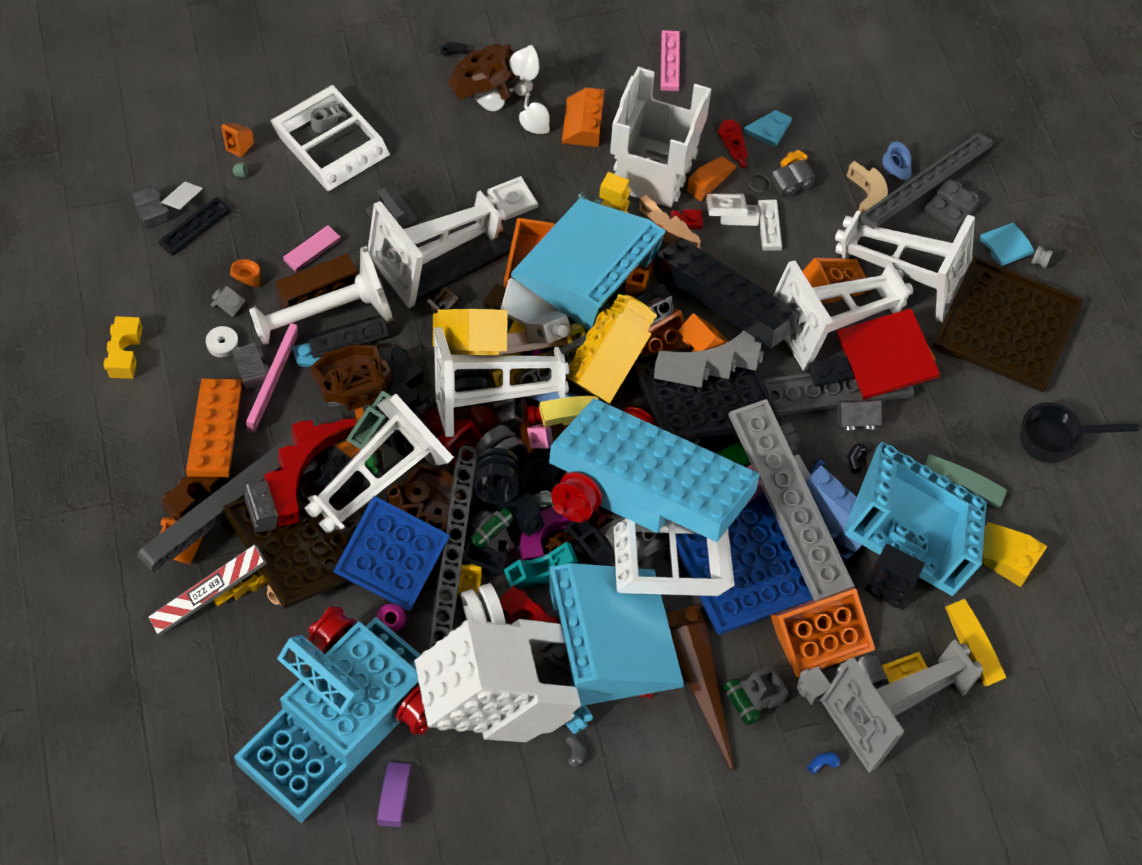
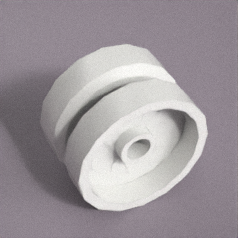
M491 583L480 586L478 588V595L472 589L461 593V600L467 620H475L481 623L493 622V624L498 625L506 624L500 601Z

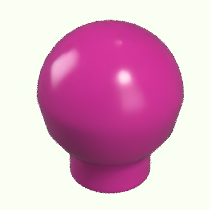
M394 603L383 605L376 615L394 633L400 631L406 623L404 609Z

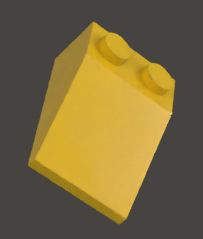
M988 522L984 529L982 563L1021 587L1042 557L1047 546L1028 534Z

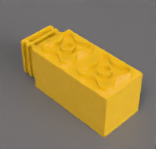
M618 294L617 299L613 302V306L610 309L605 308L599 313L594 326L586 335L587 339L577 349L573 361L568 365L569 374H565V379L592 396H598V399L609 404L649 339L651 333L648 330L654 322L653 320L657 317L651 308L629 295Z
M438 310V313L433 314V347L434 328L442 327L450 354L499 355V351H507L508 310Z

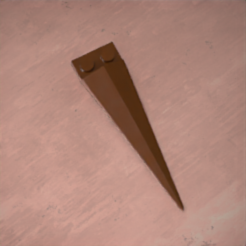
M698 604L667 612L666 616L679 667L704 714L729 769L732 771V756L711 647L700 606Z

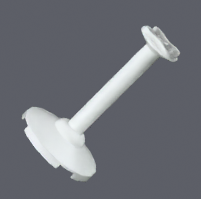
M367 246L360 248V274L355 277V284L268 315H264L256 307L249 309L255 330L263 345L269 344L270 331L360 298L364 303H371L387 323L394 321L387 297Z

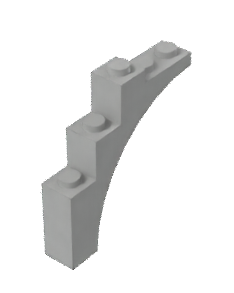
M743 330L733 340L708 350L696 352L659 350L655 363L654 378L702 387L703 380H707L708 375L729 379L731 371L735 372L736 367L756 371L758 363H762L764 351H760L762 343Z

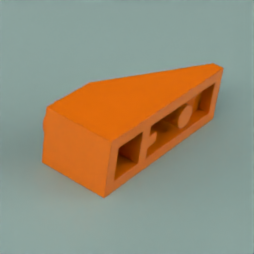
M721 156L701 166L689 177L687 192L702 202L706 198V194H710L736 169V165Z

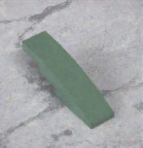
M930 454L927 456L924 465L928 466L932 471L947 477L949 481L956 485L963 486L975 496H980L997 509L1002 506L1007 492L1005 488L953 462Z

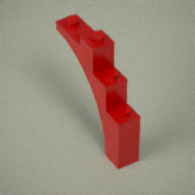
M355 418L341 419L333 423H322L318 426H314L312 420L299 421L292 424L291 436L294 445H287L278 449V462L281 470H273L264 474V481H267L278 514V527L298 522L299 509L296 491L306 467L327 447L347 439L356 426Z

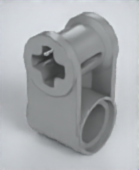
M332 101L311 112V128L317 133H323L347 120V114L341 111L337 101Z

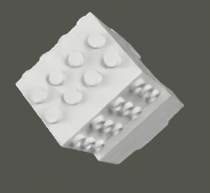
M638 67L634 76H631L612 124L610 154H614L615 159H617L614 171H616L615 175L629 180L631 196L641 198L647 195L657 204L672 208L674 201L678 202L681 193L679 189L684 187L687 178L685 175L690 173L692 159L695 160L698 153L697 146L708 116L711 88L694 84L691 109L688 110L653 99L654 71Z
M518 619L512 625L493 624V622L481 623L475 620H467L456 630L451 631L444 639L436 642V645L424 651L415 660L428 727L438 728V730L456 729L459 732L474 730L475 733L482 732L486 740L528 742L542 733L553 732L573 719V712L581 706L577 688L541 684L538 681L533 656L539 651L546 649L545 647L549 644L565 643L561 624Z

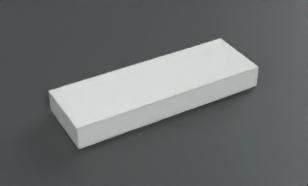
M758 200L762 250H782L777 200Z

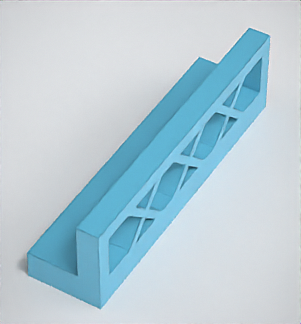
M303 635L289 638L277 658L340 715H344L353 700L361 698L366 691ZM290 649L296 654V663H292L286 658ZM304 664H308L312 668V677H308L304 673ZM324 678L328 682L329 691H324L320 687L319 679ZM340 692L347 698L342 706L336 701L335 693Z

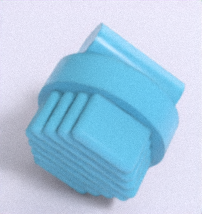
M586 705L580 706L573 712L574 718L565 723L572 733L576 734L580 730H584L588 726L587 722L592 720L593 716Z

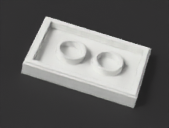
M511 278L508 280L500 310H508L507 318L525 325V322L558 309L517 280Z

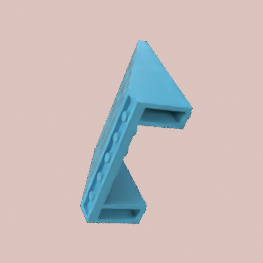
M579 198L512 271L511 277L589 331L594 326L599 313L606 308L608 299L638 265L646 269L653 261L666 231L649 219Z
M881 442L875 451L847 520L845 535L879 555L886 543L923 561L925 565L919 578L953 596L982 565L986 501L980 496H975L968 492L963 486L949 481L947 477L932 471L928 466L916 462L911 456L904 455L893 446Z
M569 563L549 567L550 595L554 611L558 610L571 666V687L577 688L581 706L683 687L684 683L661 594L619 593L616 583V567ZM638 568V577H656L655 570Z

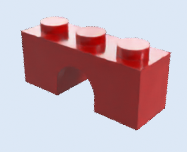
M514 585L499 599L504 618L511 625L521 617L529 618L532 621L560 624L557 618L545 613L544 608L539 603L531 601L524 590H518Z

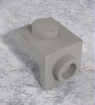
M226 286L222 290L219 288L211 297L214 300L210 305L212 307L218 305L233 317L245 300Z

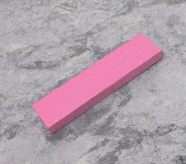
M662 30L661 90L679 91L680 31Z

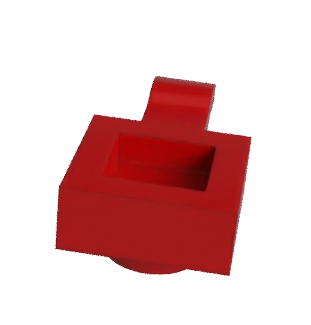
M683 209L682 214L679 211H670V219L677 216L686 223L689 229L702 230V210Z

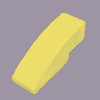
M598 396L566 397L540 402L539 411L544 427L563 423V425L570 424L593 398L599 400Z

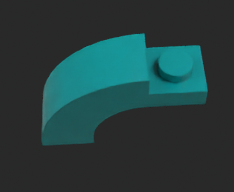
M565 542L543 557L534 560L519 559L504 569L510 588L514 585L517 589H526L549 583V567L577 563L578 560L571 543Z

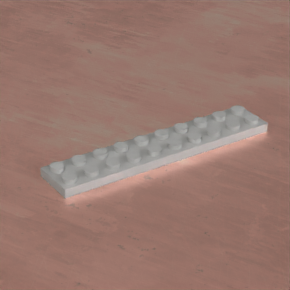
M765 399L730 411L728 414L754 471L760 474L758 479L813 600H820L853 588L854 584L768 400Z

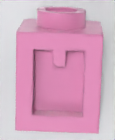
M538 424L527 428L530 448H551L553 443L551 427H544V424Z

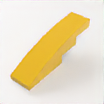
M962 599L945 606L960 645L966 644L970 649V655L968 656L972 663L978 661L983 668L980 677L984 686H989L1005 679L1006 676L997 655L967 601Z

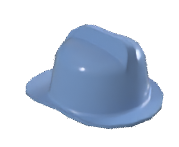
M892 142L883 156V166L888 174H894L902 180H909L912 174L909 150L900 142Z

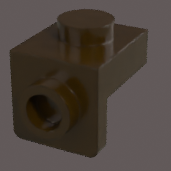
M447 286L433 300L430 298L427 300L431 305L429 309L434 313H438V310L454 309L461 301Z

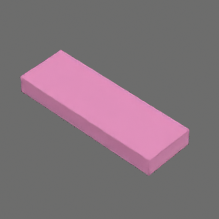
M327 225L285 255L283 259L295 272H298L340 242L341 238Z

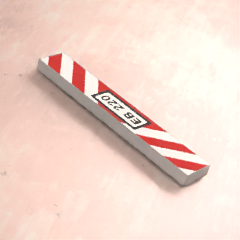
M253 545L151 614L149 619L156 633L160 636L266 565L267 563L258 546Z

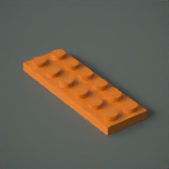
M201 379L186 467L187 477H229L243 385L242 379Z

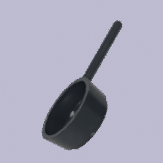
M1046 402L1031 407L1025 413L1019 437L1022 447L1031 457L1045 463H1057L1067 459L1080 444L1084 433L1136 432L1141 429V426L1137 423L1082 426L1078 417L1070 409L1060 404Z

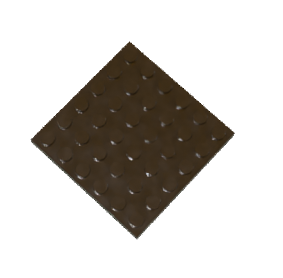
M974 256L932 347L1044 393L1083 299Z
M315 469L304 473L299 480L296 491L299 509L297 523L280 527L276 525L274 530L257 533L254 530L245 498L223 506V512L246 549L253 545L258 546L267 563L259 570L284 609L349 581L333 571L366 510L363 505L341 522L345 526L342 530L334 529L331 533L325 532L319 525L325 517L321 513L316 517H312L305 510V507L311 503L308 498L312 495L318 496L326 488L321 487L314 491L308 487ZM335 492L329 498L330 505L336 511H340L350 503L349 500L338 492Z

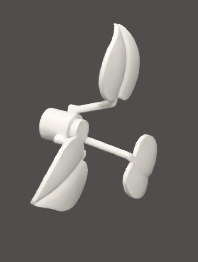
M529 45L515 52L510 58L511 71L515 75H520L521 80L515 84V87L509 90L510 92L515 91L519 96L525 95L524 108L526 110L522 111L519 115L521 125L532 133L544 134L550 131V116L547 108L537 102L530 104L528 107L529 92L533 88L530 80H533L539 72L537 52L533 45ZM496 88L483 93L478 92L474 95L475 100L489 111H497L505 103V100L500 98Z

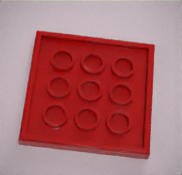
M912 308L836 330L837 337L845 356L848 358L863 400L940 377L938 368Z

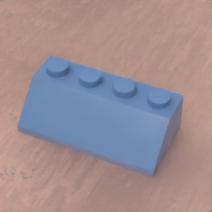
M820 466L806 480V484L830 535L837 530L840 531L837 542L856 552L862 544L846 536L845 529L857 497L823 466Z

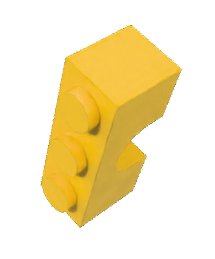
M608 172L600 185L599 197L604 199L601 205L629 213L627 211L630 203L628 197L631 192L629 180Z
M115 316L114 324H111L110 334L112 337L111 341L107 343L108 358L104 359V369L107 370L109 378L134 379L136 368L134 352L124 351L123 349L128 345H140L143 328L139 317Z

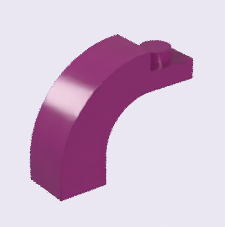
M554 507L541 511L545 525L530 537L522 532L520 544L521 560H534L543 557L541 545L543 539L554 531L565 530V526L572 522V520L567 519L562 514H556Z

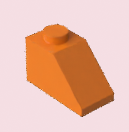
M237 123L223 124L221 126L226 150L242 158L254 143L252 131L248 127Z

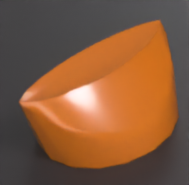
M241 259L231 265L230 276L243 284L260 287V267L256 262Z

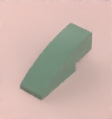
M382 391L372 407L368 406L346 441L361 450L387 423L389 418L377 405L382 400L390 397L389 394Z

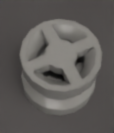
M1038 246L1031 263L1034 265L1039 264L1042 268L1046 269L1053 251H1046L1041 246Z

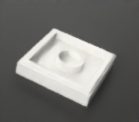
M521 176L487 189L488 195L494 198L495 207L504 210L506 218L503 219L504 221L538 208L536 199Z
M706 194L709 216L748 215V208L743 194Z

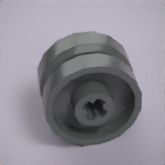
M500 425L488 431L475 448L477 456L490 448L508 449L518 457L520 465L528 452L527 446L506 425Z

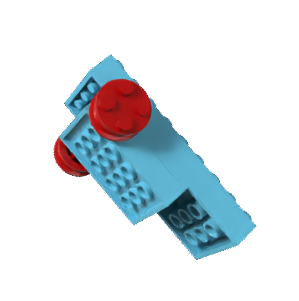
M595 398L590 401L551 444L549 461L550 464L567 471V474L561 479V483H558L552 489L551 499L555 511L569 520L578 523L585 522L592 516L593 511L601 506L655 533H658L669 519L715 542L719 541L755 494L760 475L751 469L656 427L653 416L640 408L627 407L621 411Z
M330 606L318 621L310 625L308 640L366 690L363 696L353 700L346 713L340 715L303 681L299 680L280 698L282 710L234 756L237 766L300 823L330 795L399 723L405 722L410 727V732L413 735L418 733L423 735L429 729L415 660L421 655L377 617L365 627L354 618L346 617L344 610L339 606ZM312 668L306 673L308 677L313 676ZM324 678L319 679L320 687L324 691H329L328 682ZM340 692L335 693L336 701L342 706L347 698Z

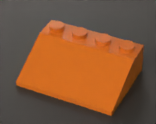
M849 588L820 600H811L771 615L776 635L797 678L807 668L812 670L818 666L819 669H823L852 657L876 650L856 588Z

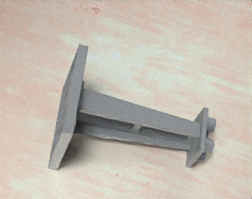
M956 639L953 640L938 659L939 664L877 689L874 688L854 657L846 660L822 697L821 702L868 773L878 768L904 733V730L894 716L952 683L960 694L964 696L981 676L983 668L978 661L972 663L969 659L970 649L966 644L959 645Z

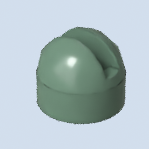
M245 162L234 165L232 172L236 177H247L248 169Z

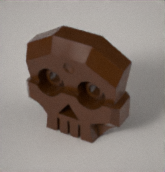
M491 44L484 46L483 50L471 52L458 62L452 70L447 82L452 92L460 100L478 92L483 93L496 88L502 100L508 99L512 93L505 81L507 79L514 80L519 77L510 68V58L514 51L510 44L505 46Z
M350 345L325 353L310 366L311 375L320 388V393L325 403L338 402L347 406L348 411L357 409V407L365 406L364 404L369 405L375 402L380 393L384 391L386 385L392 381L391 369L386 361H381L377 347L373 345Z
M419 463L403 481L397 480L386 489V502L445 532L453 477L445 469ZM456 494L459 500L466 499L463 494ZM436 512L442 513L441 515H435ZM453 514V517L455 519H463V517L460 514Z

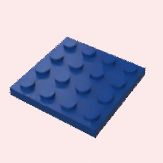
M373 495L333 572L410 611L450 535Z

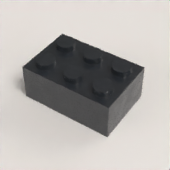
M886 543L874 565L865 591L875 598H881L890 606L903 610L915 588L925 563Z

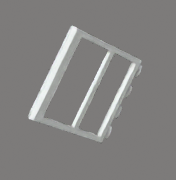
M333 85L270 120L279 138L327 191L332 190L390 155L382 137ZM332 101H337L351 117L303 146H300L289 134L311 120L312 110ZM355 122L371 139L322 169L305 152Z
M628 519L614 526L616 583L619 593L719 596L734 586L728 529L718 542L707 538L711 579L679 578L675 533H698L668 519L658 533H669L673 578L638 577L636 532L653 531Z

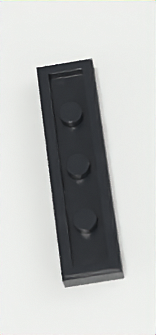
M218 197L214 198L159 240V245L173 256L228 214L230 207Z

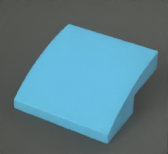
M1014 223L980 235V241L991 250V257L1001 266L1034 254L1032 245Z

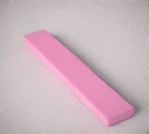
M290 323L246 421L248 432H256L292 351V346H294L297 340L298 327L295 324Z

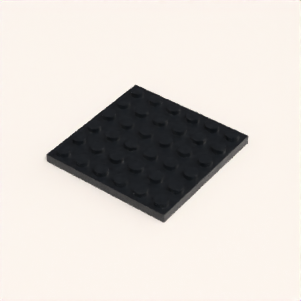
M694 347L683 348V349H675V350H668V351H669V352H693ZM659 352L639 354L632 365L649 411L655 421V426L685 440L736 433L728 415L730 411L765 399L768 400L779 426H781L782 420L758 369L755 371L736 367L735 372L731 371L729 379L708 375V379L703 380L702 387L655 379V363Z

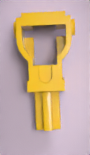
M258 569L254 572L256 575L244 583L242 581L214 599L213 602L219 607L231 597H234L237 601L248 591H257L268 584V582Z

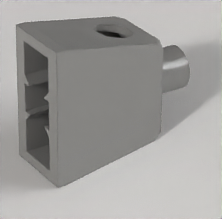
M558 310L524 323L529 342L548 344L572 334L567 315Z

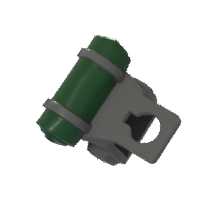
M485 508L473 515L468 521L466 536L477 547L483 548L488 546L493 551L506 555L515 547L507 533V527L514 520L513 516L505 508L500 512ZM500 539L507 542L506 548L502 551L498 550L499 544L497 541Z
M763 668L755 671L748 679L740 681L739 678H734L727 681L723 687L727 697L730 698L739 713L740 719L747 726L759 721L761 718L759 711L782 704L788 695L786 687L774 668Z

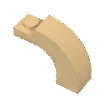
M855 161L850 164L847 177L862 187L868 195L860 203L858 209L862 214L888 195V188L885 179L874 167L868 171L864 166L859 165Z

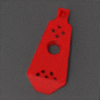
M732 119L723 121L718 130L719 136L733 160L738 161L741 168L748 167L745 161L748 154L741 125Z

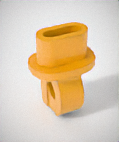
M800 150L789 152L788 156L780 162L781 168L799 160H807V155Z

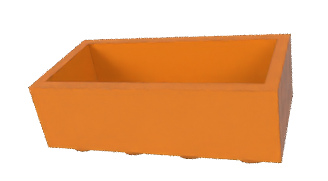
M517 218L504 278L505 288L507 287L508 280L513 278L511 277L512 271L555 226V223Z

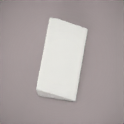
M747 205V216H720L721 224L758 226L759 208L757 205Z

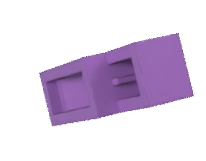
M388 762L378 811V825L401 828L411 764Z

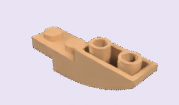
M647 195L640 198L639 210L646 216V219L651 220L655 224L662 225V229L666 231L663 237L665 242L672 244L682 237L700 248V238L697 234L691 232L684 221H681L677 216L670 219L668 214L662 212L656 202Z

